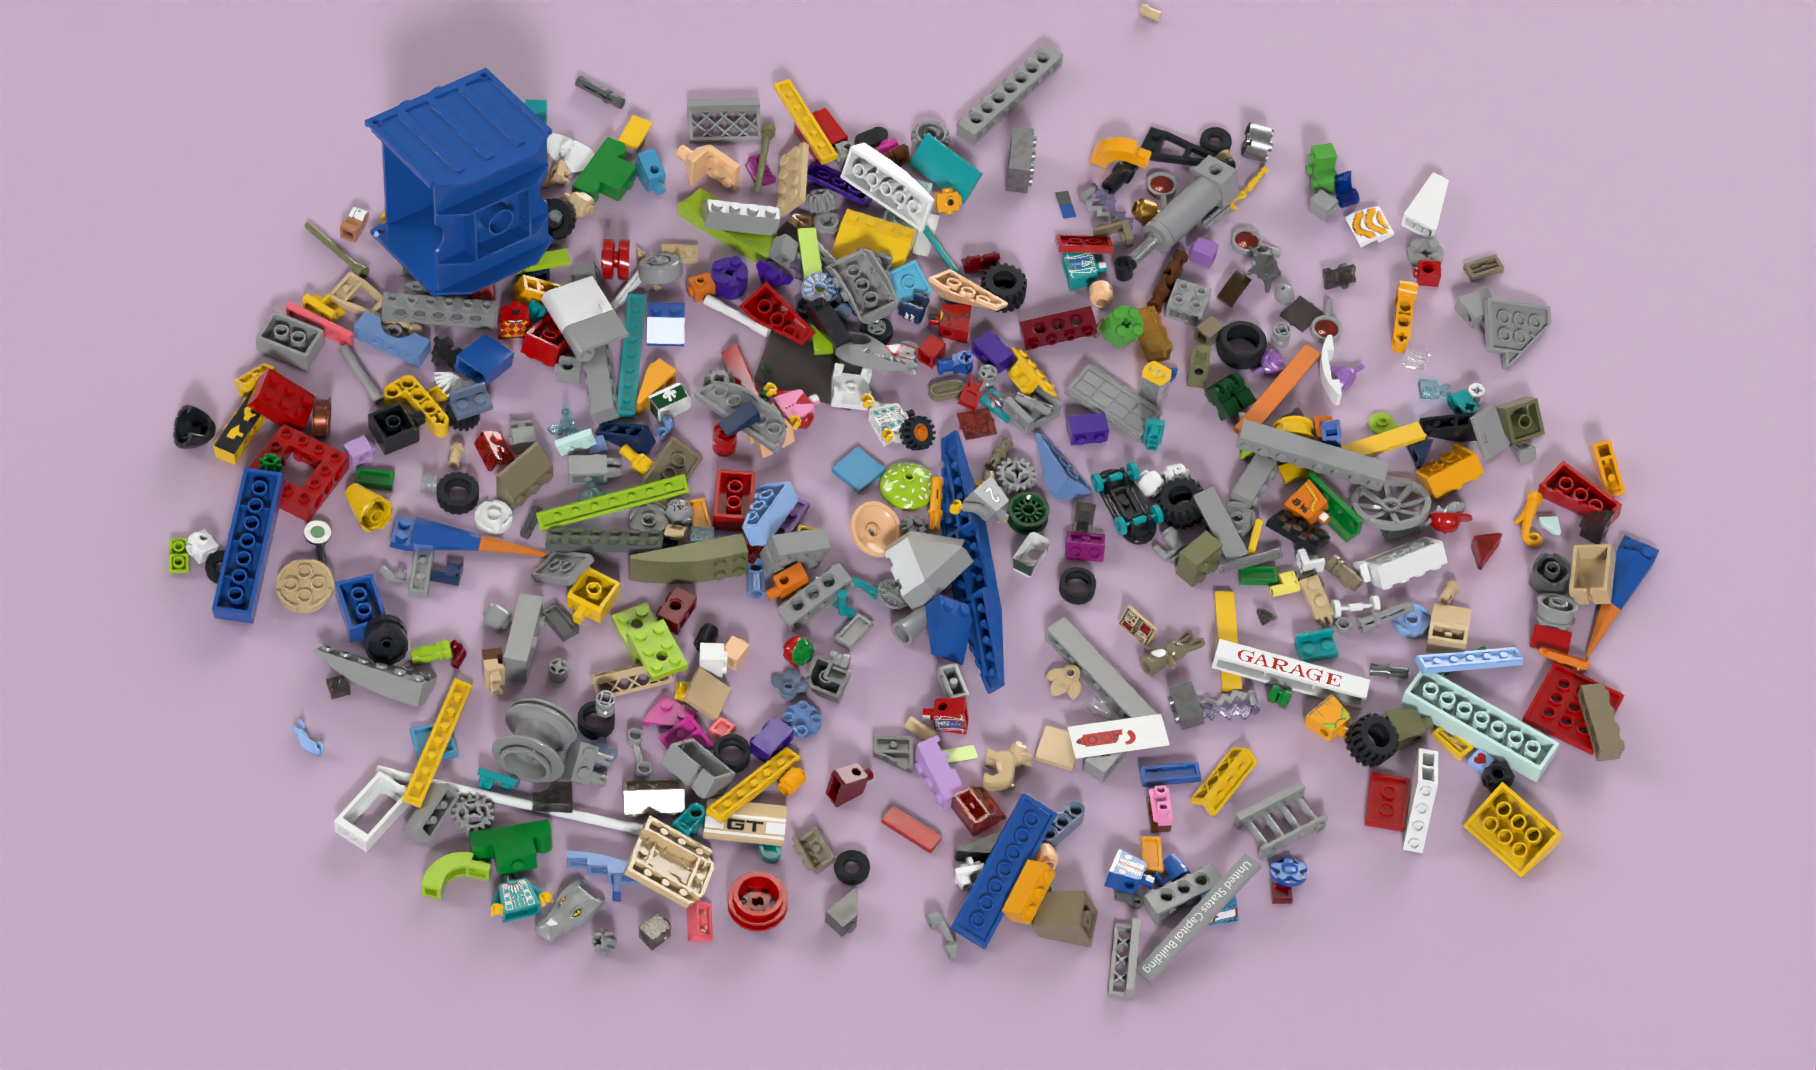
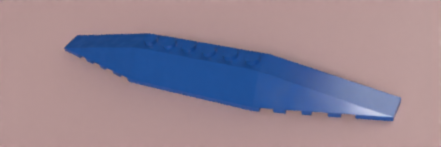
M954 430L941 439V460L944 461V468L941 469V477L944 478V486H942L943 503H941V510L943 511V520H941L942 534L945 537L964 539L962 547L968 551L969 556L974 561L951 584L954 600L970 605L972 623L968 638L969 649L974 654L977 668L981 671L980 676L988 694H991L1005 686L1002 608L986 521L977 514L963 512L962 509L959 514H952L949 511L950 505L954 500L958 499L963 504V500L976 489L957 430Z

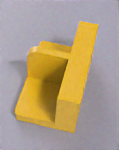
M632 115L618 141L626 146V150L628 147L638 149L640 146H644L646 135L652 126V122Z
M306 294L302 297L304 309L335 324L346 314L345 310L333 303L331 294H328L325 298L319 294H315L313 297Z

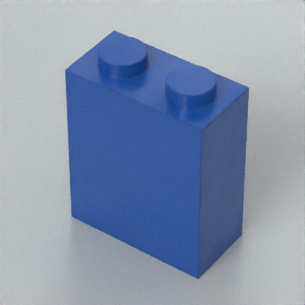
M484 334L457 355L454 369L476 383L485 382L487 386L512 367L514 352Z

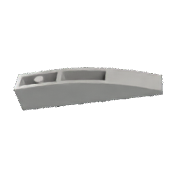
M322 645L314 649V653L351 681L377 694L415 707L425 704L437 680L431 677L430 673L422 671L418 673L409 666L400 667L375 663L369 658L354 655L347 651L335 650L334 647L329 645Z

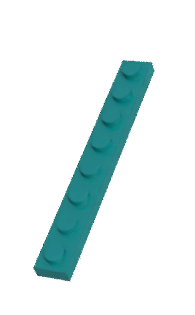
M628 293L625 329L629 336L623 338L617 399L620 418L635 419L646 295Z

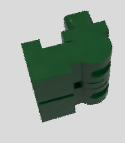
M1238 373L1229 374L1204 390L1207 400L1213 406L1216 405L1221 421L1232 417L1257 401L1250 388L1246 387L1243 378Z

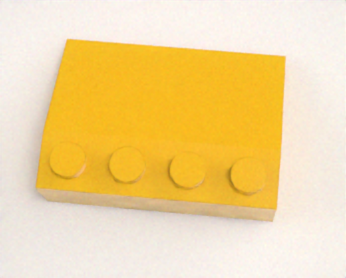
M847 209L831 254L838 260L846 255L855 253L858 247H867L874 252H884L893 257L892 271L907 264L915 245L917 229Z
M1503 782L1463 825L1465 829L1521 878L1549 855L1565 838L1560 831Z

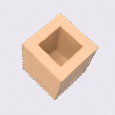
M732 636L724 646V651L728 652L727 667L737 671L749 655V644L745 640Z

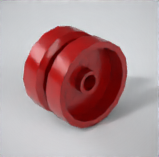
M604 239L603 251H601L602 280H612L614 268H618L617 277L619 280L629 279L630 240L620 239L618 251H615L614 240Z

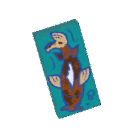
M993 388L979 399L980 404L1005 423L1011 421L1008 414L1002 409L1005 398Z

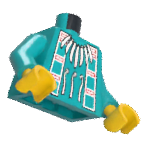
M507 873L504 876L505 883L499 885V891L493 896L490 905L491 917L500 914L502 923L538 915L540 914V902L542 907L545 906L546 902L553 903L551 892H543L534 884H530L528 879L517 880L515 873Z

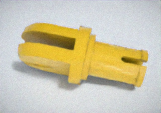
M625 444L619 451V454L631 462V468L642 477L645 476L654 463L644 453L638 454L628 444Z

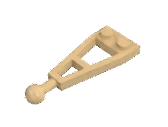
M349 272L329 293L332 295L333 303L345 310L358 315H362L364 311H367L381 318L379 312L382 310L383 295L366 280L352 272ZM361 288L377 301L371 310L350 302ZM381 320V323L385 325H400L408 330L409 335L413 333L421 335L423 332L422 326L418 323L411 324L409 322Z

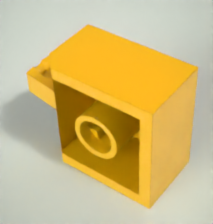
M589 567L587 571L580 575L567 595V607L575 611L573 622L580 625L588 617L601 623L619 599L621 583Z

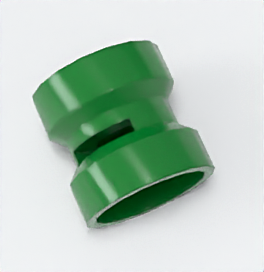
M1275 683L1267 701L1277 703L1281 708L1286 709L1293 691L1289 689L1284 690Z

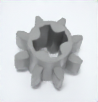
M603 928L600 929V933L595 932L592 937V945L595 947L594 951L608 955L609 950L614 951L617 945V939L614 936L615 932Z

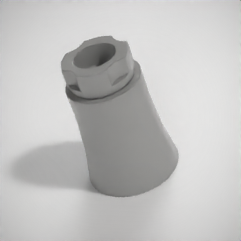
M925 606L915 609L903 619L892 624V633L901 644L905 646L911 645L916 637L928 627Z

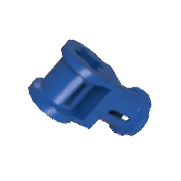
M963 350L957 354H951L949 359H936L938 374L943 375L944 372L953 371V374L970 373L973 370V353Z

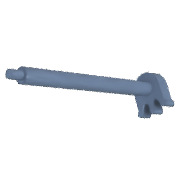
M821 261V263H823V267H821L823 272L830 275V273L826 269L827 265L823 261ZM838 291L837 298L835 299L838 306L834 308V311L842 321L850 316L852 310L848 304L843 302Z

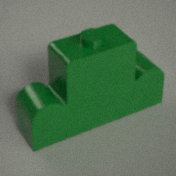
M607 137L573 183L572 193L584 192L594 198V203L598 201L599 193L620 201L627 190H631L636 179V165L626 161V146L615 139Z
M549 819L469 832L471 853H474L475 861L489 862L491 859H494L499 875L536 869L538 867L536 852L540 854L547 853L553 848Z

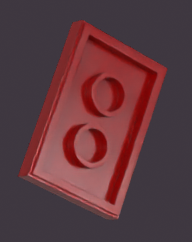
M1056 235L1055 239L1058 252L1113 254L1114 250L1109 236Z
M1371 772L1365 826L1404 832L1410 778Z

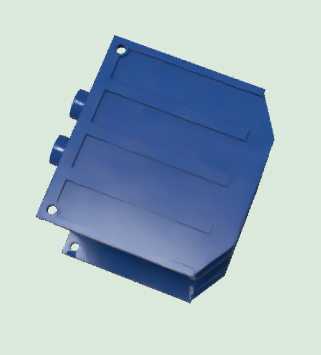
M487 68L447 85L435 87L424 95L412 100H405L392 109L364 120L365 126L369 127L371 132L382 141L386 222L370 229V234L433 297L439 295L472 294L540 261L549 245L553 243V237L548 234V202L543 200L540 195L541 185L547 177V169L549 168L547 164V139L552 134V129Z

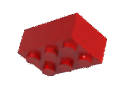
M269 368L259 376L247 406L280 427L284 423L301 431L306 427L312 412L315 395Z
M717 469L713 529L744 531L742 526L747 513L751 512L749 507L754 500L756 472Z

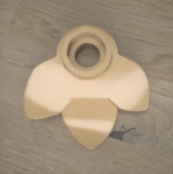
M1066 665L1064 668H1054L1046 675V679L1052 682L1050 687L1052 697L1066 692L1072 700L1079 696L1082 686L1079 681L1080 670L1077 666ZM1073 671L1074 675L1068 676L1067 673Z

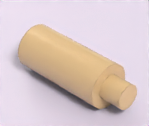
M913 716L905 724V729L924 741L939 734ZM940 738V741L938 742V745H940V744L942 743V741H943L942 738Z

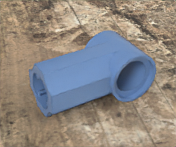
M760 558L750 559L747 565L748 596L752 599H760L765 596V569Z

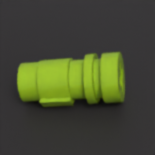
M448 639L442 640V643L437 641L433 645L410 649L413 665L428 663L438 659L443 661V658L446 660L452 659Z

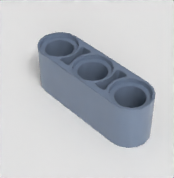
M1073 801L1057 814L1042 843H1049L1055 847L1082 824L1085 806L1081 802Z

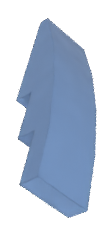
M567 850V868H587V875L607 876V883H613V876L615 874H622V883L641 884L624 874L627 861L591 852Z

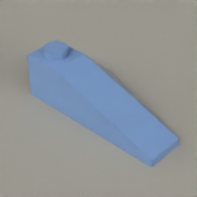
M1036 433L1035 439L1043 474L1051 496L1055 499L1060 498L1064 501H1069L1091 494L1092 489L1081 475L1077 476L1072 471L1073 465L1061 457L1063 454L1049 438Z

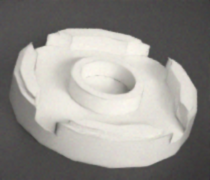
M500 500L485 501L475 511V524L477 528L489 535L504 533L513 523V514L510 506Z

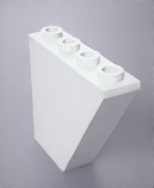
M1418 749L1411 781L1403 850L1423 853L1438 787V751Z

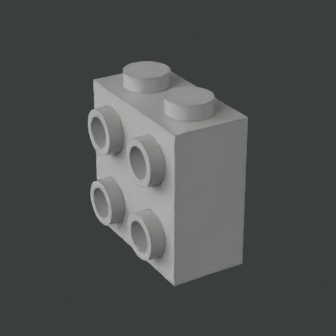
M1177 278L1166 307L1165 317L1198 326L1202 323L1212 289Z

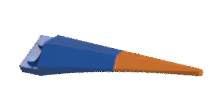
M398 515L396 516L389 546L404 551L467 550L547 557V552L419 517L411 519Z
M1624 535L1615 555L1611 604H1601L1585 656L1586 659L1589 658L1612 622L1652 568L1659 549Z

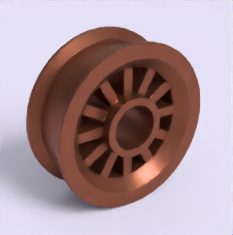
M315 396L312 412V437L314 438L315 435L326 436L329 439L331 397L328 400L317 399Z

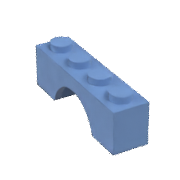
M364 311L354 325V338L358 341L365 342L378 350H383L393 357L403 359L409 364L420 367L431 352L430 339L416 333L403 338L392 337L383 331L381 318L367 311Z

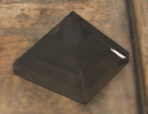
M1263 608L1256 611L1262 626L1278 618L1276 614Z

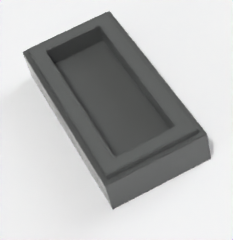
M557 602L543 610V616H546L547 624L562 642L579 633V628Z

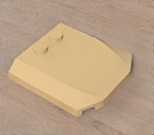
M649 816L638 835L624 869V874L682 907L688 908L703 897L714 870V862L710 859L712 853L710 848L658 819Z

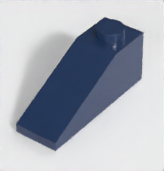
M607 421L602 423L595 431L596 436L603 435L605 440L621 448L628 444L638 454L644 453L647 455L656 444L655 438L646 425Z

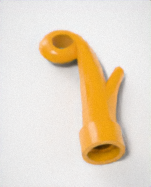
M1530 491L1528 493L1525 508L1514 521L1515 525L1522 521V539L1530 547H1537L1543 542L1540 534L1536 532L1530 533L1535 514L1543 498L1542 494L1537 491Z

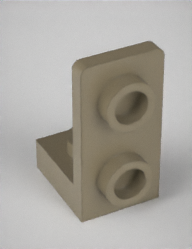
M1119 219L1107 225L1099 224L1093 228V236H1106L1119 232L1121 242H1125L1126 248L1134 245V237L1128 219Z

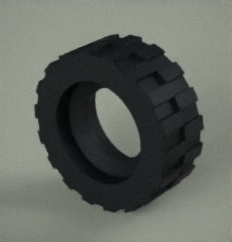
M546 199L548 202V213L552 210H558L563 215V222L559 227L552 228L548 225V234L554 240L566 238L567 235L572 233L577 221L574 208L569 205L570 203L561 199Z
M451 472L444 475L437 484V502L445 512L461 515L468 513L470 510L472 511L477 506L479 501L478 482L468 473ZM453 487H463L467 490V496L464 499L455 500L449 497L448 492Z

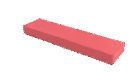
M290 301L286 305L287 316L324 330L325 337L342 345L347 344L350 348L354 345L353 332Z

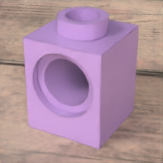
M364 435L344 444V453L349 455V463L353 469L374 460V445Z

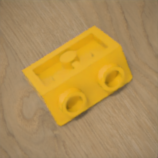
M264 362L235 379L234 383L239 395L244 397L254 390L261 374L269 368L277 372L276 368Z

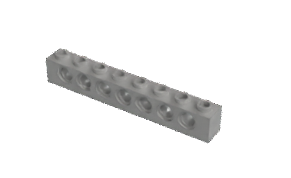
M1049 44L1039 48L1035 55L1028 58L1020 68H1016L1009 78H1005L998 88H994L987 98H983L976 108H972L965 118H961L958 121L957 136L974 146L1062 66L1064 54Z

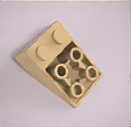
M1434 603L1426 651L1440 654L1464 652L1466 650L1472 609Z

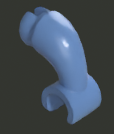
M669 415L662 416L661 423L664 424V427H657L655 431L656 437L661 435V442L666 440V436L674 428V421Z

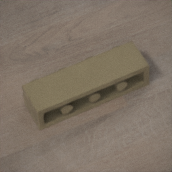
M1604 683L1581 685L1577 696L1596 760L1620 759L1625 745L1623 739H1620L1619 724L1614 719V708L1610 706L1609 691L1605 689Z

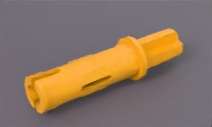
M933 477L931 479L928 515L929 529L932 532L940 530L941 515H943L941 510L943 479L941 477Z

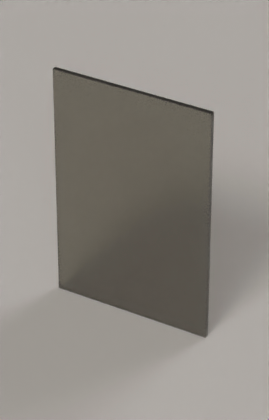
M771 331L754 381L764 385L771 382L781 390L795 391L800 389L807 397L816 394L820 402L831 405V376L835 363L844 364L842 373L860 375L862 367L838 358L835 355L836 348H833V354L814 355L813 342L811 340H808L801 346Z

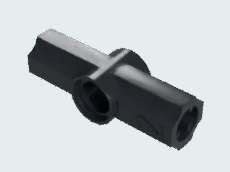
M1125 161L1117 162L1111 174L1102 182L1101 187L1108 195L1115 194L1124 183L1128 184L1132 180L1135 172L1140 167Z

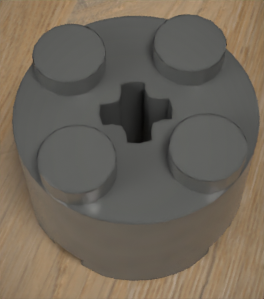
M1543 553L1539 555L1534 561L1529 585L1539 594H1562L1571 576L1569 561L1558 553L1553 555Z

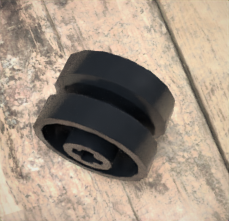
M381 614L373 617L366 624L364 642L368 657L375 663L387 665L395 664L405 657L408 651L407 628L401 619L390 614Z

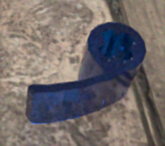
M1351 171L1335 175L1334 187L1338 206L1342 209L1358 204L1360 198L1357 190L1352 188Z

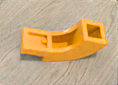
M1123 137L1107 138L1094 146L1089 162L1106 168L1113 161H1125L1146 169L1151 151L1136 146L1137 141Z

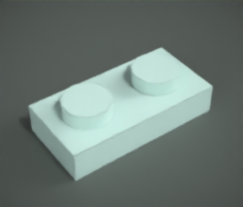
M591 428L555 440L561 457L597 444Z

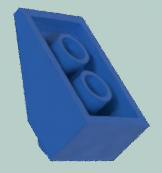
M939 594L925 605L931 655L962 665L965 659L972 623L970 605Z

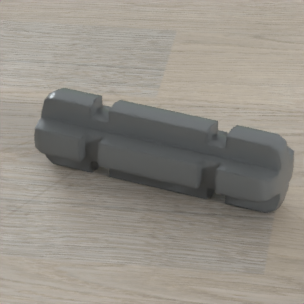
M534 505L532 507L531 513H529L520 531L522 538H530L531 532L538 522L536 513L543 510L541 506Z

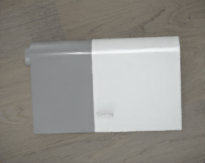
M593 276L549 290L542 296V303L579 362L590 361L594 356V348L629 336V333Z

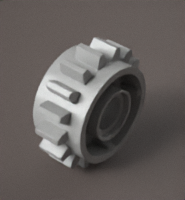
M932 120L923 121L917 124L916 128L912 129L911 141L912 146H915L916 150L926 133H930L949 147V130H946L945 125Z

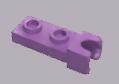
M798 498L799 501L774 535L795 532L810 508V503Z

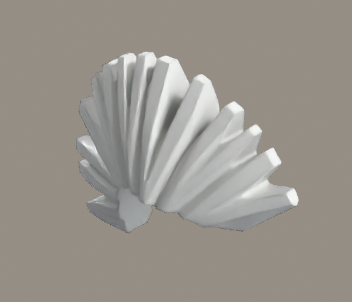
M434 372V375L437 376L434 380L436 384H439L438 388L444 387L443 393L448 390L452 392L455 389H461L476 383L471 379L468 382L464 381L451 372Z

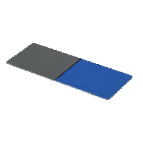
M1056 192L1063 219L1076 217L1069 192Z

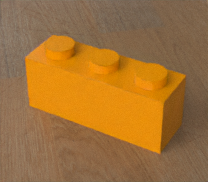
M1027 860L1002 912L1013 922L1030 925L1056 873L1047 863Z

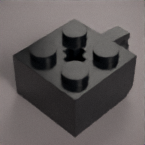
M397 402L369 413L368 428L384 455L419 442L418 428L426 423V417L422 411L408 414L404 405Z

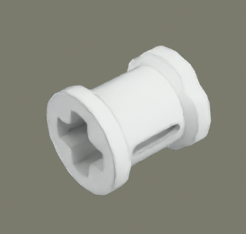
M1473 383L1469 386L1468 392L1473 400L1476 398L1475 403L1479 407L1482 403L1485 388L1479 383Z

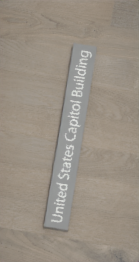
M1245 853L1140 964L1136 972L1152 984L1260 870V864Z

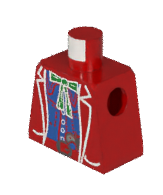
M966 697L935 699L934 708H923V720H933L935 730L967 735L969 715Z

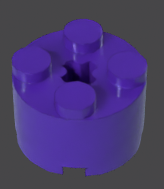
M738 256L726 257L713 263L711 277L716 284L715 295L718 297L720 295L726 300H735L742 297L748 287V268L741 261V258Z

